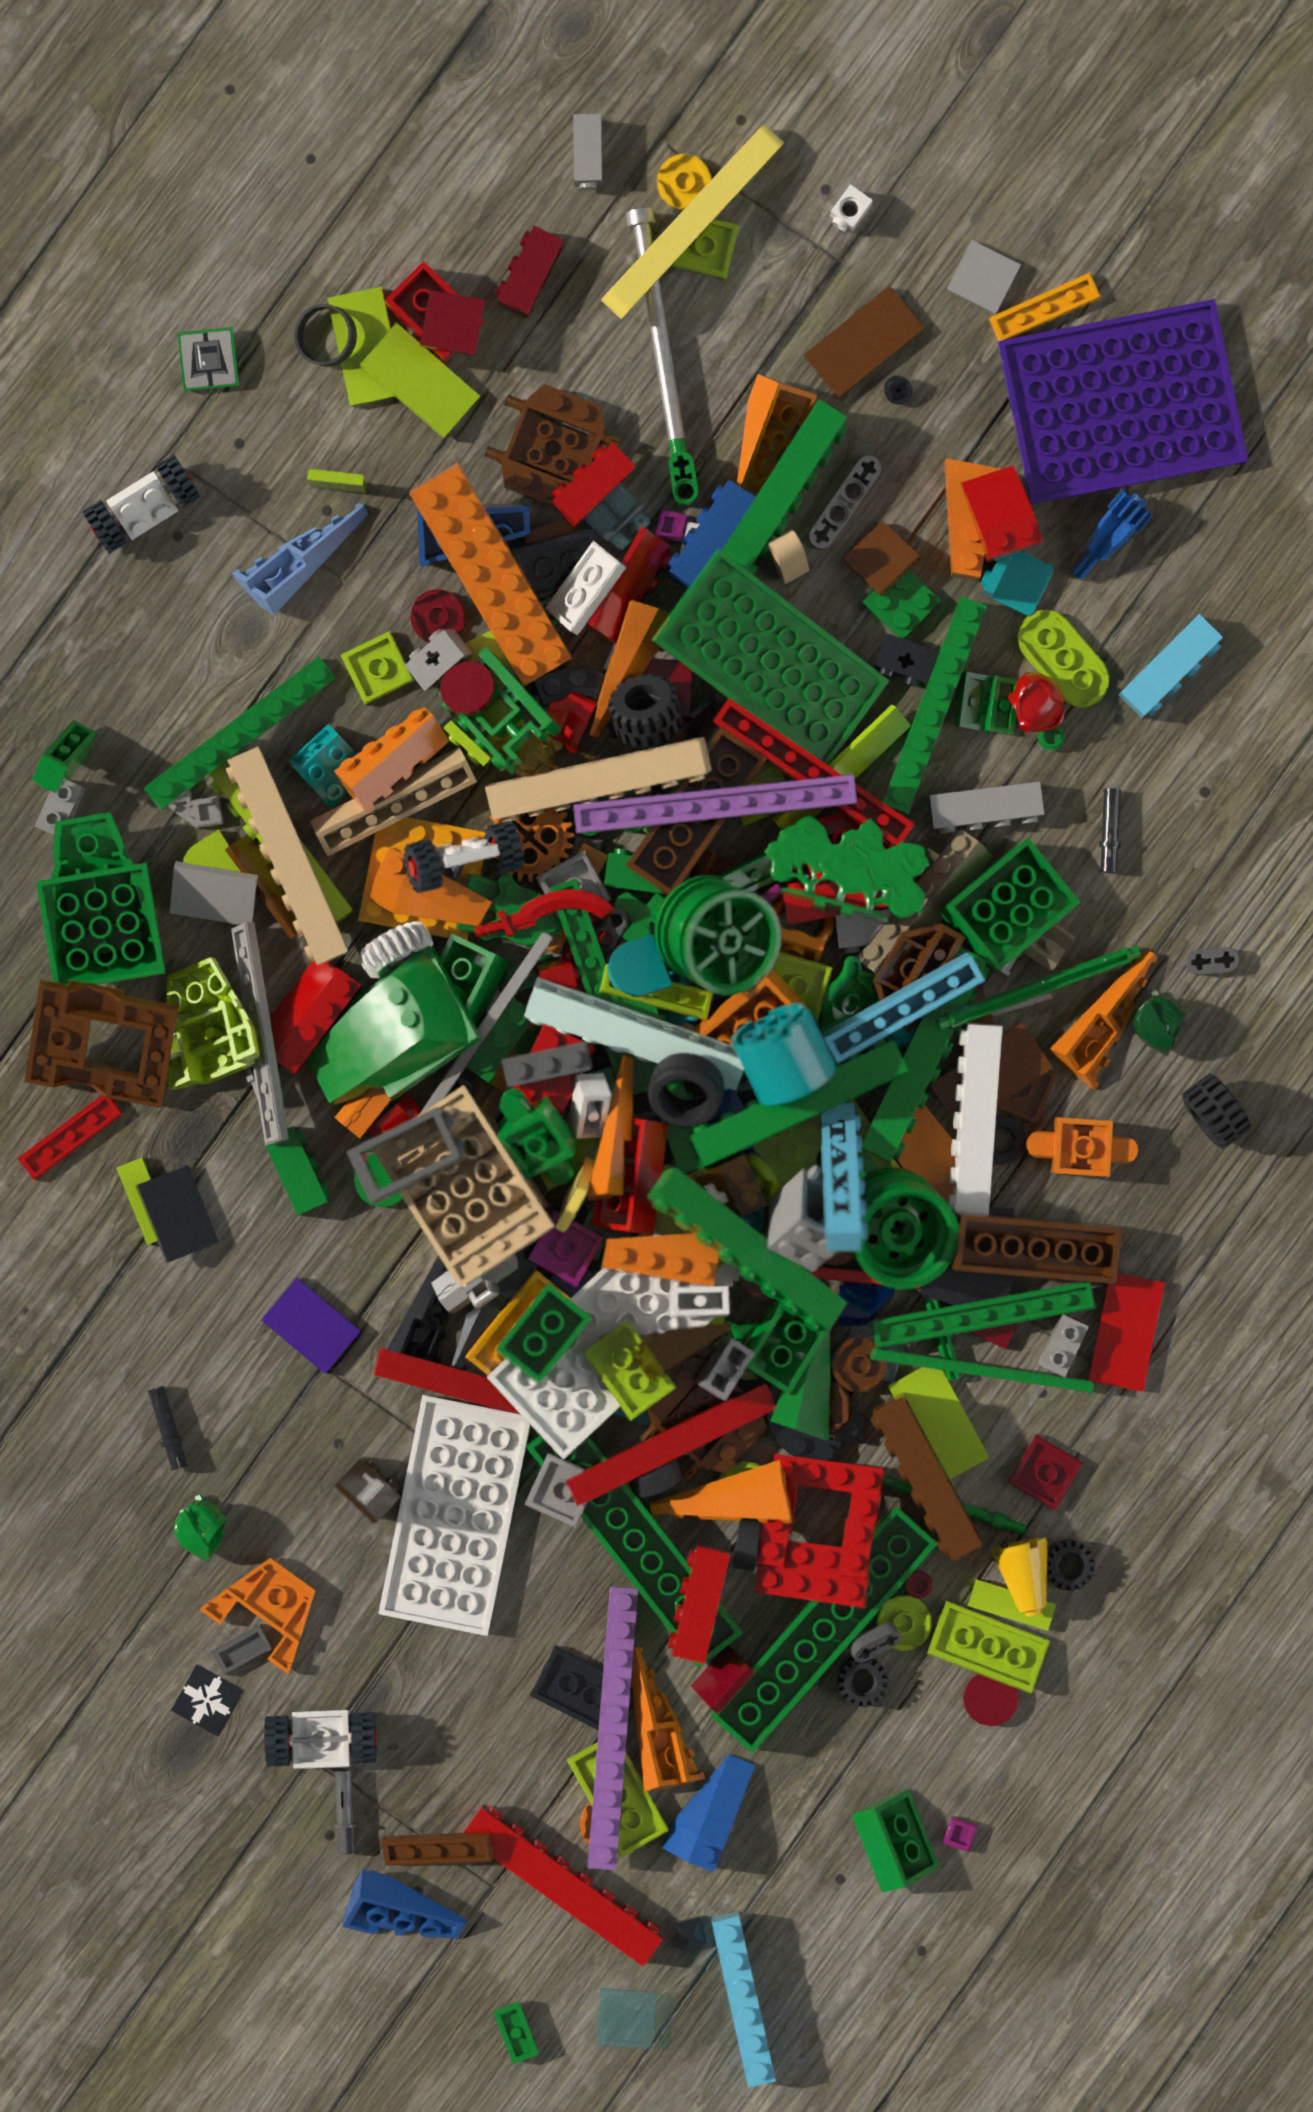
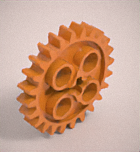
M554 806L544 808L545 813L536 815V820L531 825H525L522 822L524 813L518 814L519 819H516V821L529 833L536 832L534 838L548 850V854L544 855L529 841L525 844L526 837L517 830V833L520 835L519 840L523 845L521 850L524 851V854L532 849L537 852L538 857L533 864H526L524 862L521 870L508 872V874L513 876L515 873H518V881L522 882L525 875H528L529 881L533 883L535 875L538 874L539 876L552 869L555 865L561 864V858L570 859L565 850L574 849V846L568 843V839L574 838L575 834L567 832V829L573 826L572 822H564L569 815L567 812L559 814V811H555ZM492 815L489 816L495 822L494 824L502 822L501 818L493 820ZM548 829H553L557 835L555 841L550 844L544 843L542 840L543 833Z

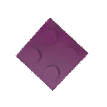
M555 1211L551 1217V1221L553 1222L555 1227L559 1215V1212ZM572 1220L566 1231L562 1232L554 1227L542 1235L527 1261L576 1288L604 1238Z

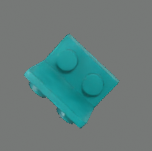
M328 724L290 758L288 762L326 804L332 808L348 794V791L334 770L339 768L344 760L353 758L357 754Z

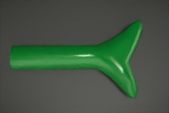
M725 1320V1324L729 1323L732 1327L730 1331L733 1334L734 1340L743 1346L748 1335L759 1324L754 1321L738 1325L732 1320Z

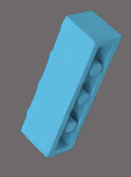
M1199 614L1120 692L1119 696L1141 718L1146 714L1150 717L1153 716L1163 706L1159 701L1166 694L1171 698L1182 687L1179 681L1185 675L1191 678L1202 667L1198 662L1205 655L1211 658L1221 648L1218 642L1223 637Z

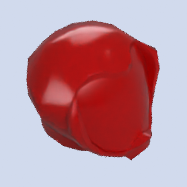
M1026 672L1019 678L1015 690L1008 695L1010 702L1016 709L1019 727L1025 733L1044 732L1057 728L1064 721L1063 695L1057 683L1052 678L1037 672Z

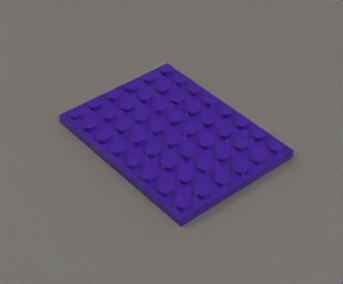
M1215 299L1002 340L997 343L1030 505L1248 462Z

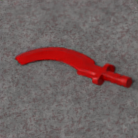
M574 889L559 890L530 900L520 907V912L507 915L505 910L499 911L497 916L501 920L477 926L474 929L477 938L505 930L507 937L515 936L514 931L535 926L536 920L558 910L581 909L595 914L599 918H604L613 911L614 907L605 899L587 891Z

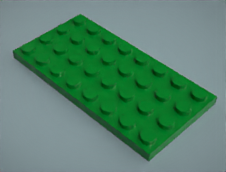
M719 549L714 552L652 638L653 642L728 699H731L827 765L834 759L889 682L886 677Z

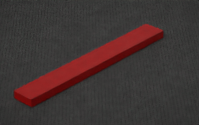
M764 1382L566 1479L565 1482L575 1504L580 1506L775 1410L776 1403L767 1384Z

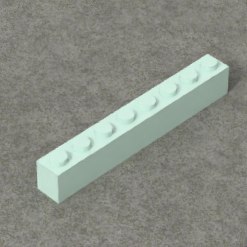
M537 977L524 1015L531 1022L538 1025H550L563 1034L573 1033L581 1036L589 1043L607 1045L615 1052L633 1054L637 1059L644 1062L653 1061L659 1063L662 1059L674 1053L689 1052L698 1054L713 1062L720 1070L724 1080V1089H737L744 1068L733 1045Z

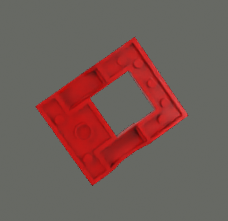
M774 1454L773 1462L780 1460L785 1473L792 1523H784L782 1520L768 1519L767 1522H762L756 1564L758 1565L754 1593L865 1608L869 1583L871 1545L877 1528L885 1469ZM799 1486L852 1493L849 1516L845 1523L842 1548L791 1541Z

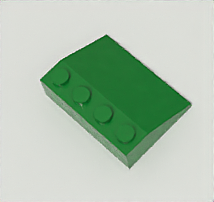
M1028 837L1018 842L938 909V912L950 927L966 937L964 941L998 972L1076 907L1080 901Z

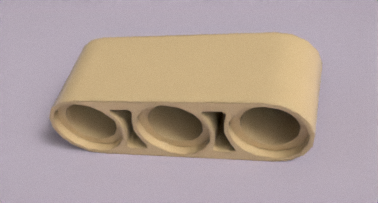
M793 530L768 544L774 566L784 584L809 572L804 548Z

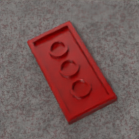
M1117 1273L1116 1284L1107 1283L1088 1381L1143 1392L1165 1285L1164 1282Z

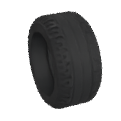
M689 1052L674 1053L662 1059L655 1067L648 1089L649 1102L655 1113L670 1124L678 1125L679 1127L699 1126L710 1121L718 1112L724 1093V1080L717 1066L710 1060H707L706 1057L704 1058ZM675 1079L690 1080L699 1084L706 1091L707 1096L694 1101L680 1099L673 1095L665 1084Z

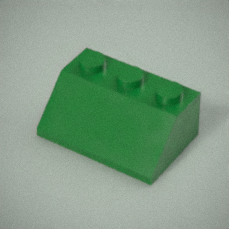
M515 998L466 1066L503 1093L513 1089V1087H507L502 1059L530 1054L543 1025L535 1024L529 1018L524 1017L527 1007Z
M774 1298L745 1345L746 1348L754 1352L745 1371L790 1395L828 1330L820 1332L810 1330L804 1325V1320L801 1317L787 1312L782 1307L783 1303Z
M909 1789L871 1803L851 1814L882 1893L905 1888L940 1867Z

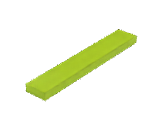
M891 705L828 766L843 776L854 775L855 780L911 726L910 723L894 705ZM825 807L778 812L772 820L781 830H784L787 826L795 825L798 820L808 815L815 818Z

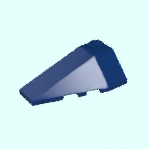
M729 1754L700 1790L691 1798L684 1809L674 1818L662 1848L691 1864L714 1872L755 1764Z
M362 1869L353 1885L342 1927L369 1934H378L380 1929L395 1930V1935L404 1936L405 1932L413 1931L419 1932L423 1937L457 1939L466 1924V1919L390 1876Z

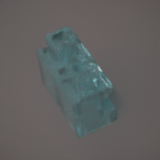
M622 482L604 498V503L601 501L583 518L584 523L588 527H592L593 531L607 545L611 543L620 551H623L632 542V539L623 531L629 524L638 532L641 527L647 528L651 524L647 515L643 512L644 507L634 498Z

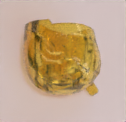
M519 725L517 727L521 730L524 726ZM508 732L494 744L506 759L509 755L502 747L512 739ZM534 734L515 752L523 763L520 766L517 764L514 767L517 770L514 773L524 777L550 771L549 768L556 758L557 750H561L562 743L553 740L549 735L547 740L542 742Z

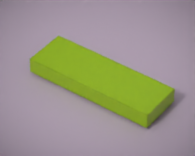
M141 1157L116 1169L145 1241L149 1245L157 1242V1239L135 1187L138 1184L151 1180L145 1161Z
M979 1579L975 1580L968 1602L970 1607L1046 1631L1049 1630L1056 1607L1055 1603L1046 1601V1607L1041 1608V1614L1026 1616L1025 1612L1018 1611L1008 1588Z

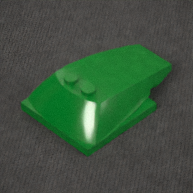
M111 813L55 821L53 842L54 872L51 873V879L36 881L53 982L69 985L70 980L97 985L166 973L147 863L133 865Z
M427 946L352 999L344 1010L345 1015L316 1046L307 1061L328 1102L333 1106L358 1097L372 1087L377 1089L383 1087L388 1097L395 1100L482 1038L435 949Z

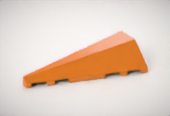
M633 600L629 601L616 647L610 658L589 729V736L598 738L611 719L608 701L611 699L610 694L612 691L617 690L616 686L620 683H625L626 679L630 677L633 679L637 675L642 674L659 650L660 646L653 642L652 638L670 613Z
M1146 950L1050 1048L1064 1068L1094 1090L1099 1085L1096 1079L1102 1066L1107 1067L1110 1062L1107 1056L1113 1043L1119 1042L1137 1003L1133 1000L1139 988H1144L1147 983L1144 977L1149 966L1158 960L1153 952Z
M622 1057L587 1194L588 1200L611 1199L612 1196L623 1195L624 1141H632L633 1057Z
M780 1460L650 1503L653 1517H658L659 1514H673L676 1518H684V1515L698 1516L700 1519L741 1521L742 1518H755L759 1522L776 1519L782 1520L784 1523H792L785 1473Z
M635 1647L633 1649L631 1682L644 1792L663 1790L704 1780L705 1775L703 1771H698L692 1759L695 1755L692 1748H687L680 1732L683 1730L665 1693L658 1690L653 1679L656 1676L653 1669H648L641 1655L644 1651L643 1648Z

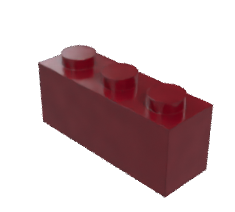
M535 225L531 232L526 230L520 242V246L523 249L519 257L513 256L508 267V271L511 273L507 281H501L495 294L499 296L498 305L529 319L564 247V239Z

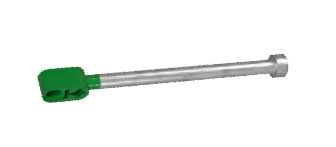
M639 208L626 212L628 228H634L639 258L653 244L650 225L655 224L653 208ZM658 279L645 293V300L671 452L669 474L675 502L679 506L690 507L697 501L698 485L693 458L687 453ZM678 460H683L684 464H689L685 466L686 478L681 480L679 468L674 467L677 465ZM683 486H688L693 490L694 494L690 499L685 500L679 497L678 490Z

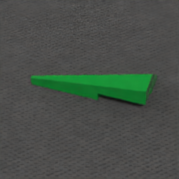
M830 1329L827 1331L791 1394L781 1392L770 1420L776 1424L826 1441L830 1439L829 1416L831 1415V1408L829 1406L832 1354Z

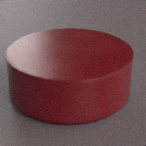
M915 1570L905 1580L904 1585L911 1597L921 1599L930 1594L933 1582L926 1572Z

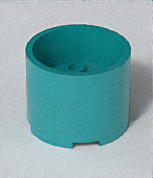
M802 1003L789 1004L770 1010V1015L759 1019L755 1024L749 1021L743 1025L731 1039L735 1052L761 1104L776 1105L802 1097L824 1084L836 1070V1065L810 1010L805 1009Z

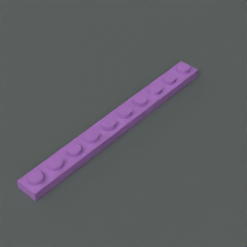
M854 775L577 804L574 805L576 830L577 834L850 805L857 802Z
M610 1587L587 1866L594 1869L616 1870L638 1590L633 1588Z

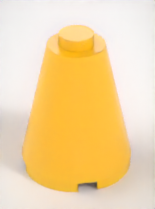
M1046 1537L1040 1540L1039 1538H1031L1008 1543L1007 1548H1001V1545L993 1547L991 1549L993 1557L1018 1611L1025 1612L1026 1616L1041 1614V1608L1046 1607L1047 1600Z

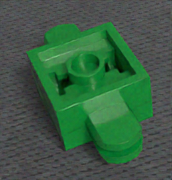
M626 892L621 894L616 899L614 908H622L630 916V927L622 938L628 942L652 934L655 940L656 917L652 907L664 902L665 899L656 893L649 903L646 904L633 893ZM663 961L667 971L670 967Z
M520 1089L507 1090L502 1095L500 1110L506 1118L500 1121L497 1139L527 1180L546 1171L554 1183H568L572 1179L575 1164L570 1158L575 1154L577 1144L575 1134L547 1096L531 1104Z

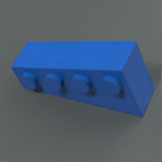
M528 503L484 505L504 541L530 534ZM417 508L420 567L448 559Z

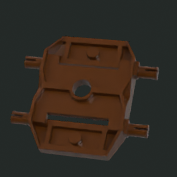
M544 384L527 400H521L508 394L504 405L519 410L520 418L507 451H500L488 445L484 457L498 461L499 465H502L505 489L555 508L551 504L555 498L552 493L563 482L568 486L575 479L572 474L583 463L589 466L594 460L592 455L598 450L600 445L606 444L609 446L614 443L619 448L622 438L604 431L602 406ZM540 413L589 432V434L585 436L539 418L537 414ZM548 443H559L561 452L557 456L548 455L545 451ZM521 461V462H523V463L529 464V465H531V466H534V467L539 468V469H541V470H544V471H546V472H549V473H552V474L557 475V476H559V477H562V478H564V479H567V480H569L570 482H566V481H564V480H561V479L556 478V477H554V476H551V475H549V474L543 473V472H541V471H538V470H536V469H533V468H531V467H528V466L523 465V464L518 463V462Z
M695 1356L667 1374L676 1386V1389L646 1410L650 1426L639 1438L645 1441L654 1437L658 1433L664 1432L696 1416V1409L700 1405L706 1404L711 1409L744 1391L735 1384L727 1399L723 1400L694 1383L709 1359L708 1356L706 1358ZM763 1416L720 1436L707 1451L703 1448L708 1443L688 1452L687 1454L691 1457V1462L683 1470L682 1476L690 1481L702 1467L727 1473L767 1428Z

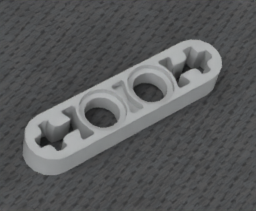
M864 456L857 462L809 533V541L815 549L825 550L832 545L879 477L881 464L876 457ZM872 462L874 464L873 470L876 473L867 474L864 481L869 484L865 486L860 480L853 478V476L856 474L860 478L864 470L861 465L863 463L868 465ZM850 484H856L860 487L861 494L856 499H850L845 494V488ZM833 507H841L844 510L845 518L842 521L835 522L830 518L829 512ZM825 519L830 526L838 529L834 532L830 528L826 535L829 541L827 543L822 541L819 544L816 542L817 536L814 533L816 531L821 533L824 530L826 524L821 522Z

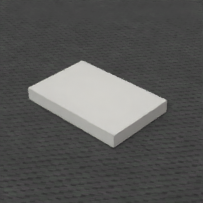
M593 541L545 609L571 632L578 635L626 567Z

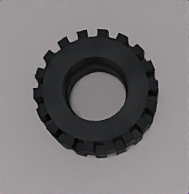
M640 674L633 679L630 677L626 679L625 683L618 684L616 686L617 690H613L610 694L611 699H609L608 705L614 729L618 738H622V742L625 744L631 743L632 747L642 745L643 748H649V745L653 744L657 746L662 741L670 740V735H675L678 732V727L682 725L683 713L676 688L670 680H665V677L661 675L655 677L654 674H648L647 676Z
M1209 1073L1182 1093L1183 1102L1190 1115L1216 1146L1225 1149L1251 1129L1250 1120L1246 1112L1218 1077Z

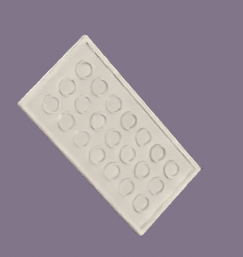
M654 1229V1235H652V1234L640 1233L637 1237L661 1236V1235ZM602 1269L570 1299L590 1315L592 1319L539 1386L507 1360H504L487 1378L557 1454L564 1459L620 1407L582 1352L627 1319L643 1340L656 1330L661 1334L667 1329L706 1326L714 1317L671 1318L670 1289L699 1286Z
M422 1395L378 1614L488 1636L530 1423L522 1415Z

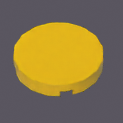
M678 154L670 157L661 166L657 176V189L661 198L669 206L678 210H684L711 181V173L708 166L700 158Z

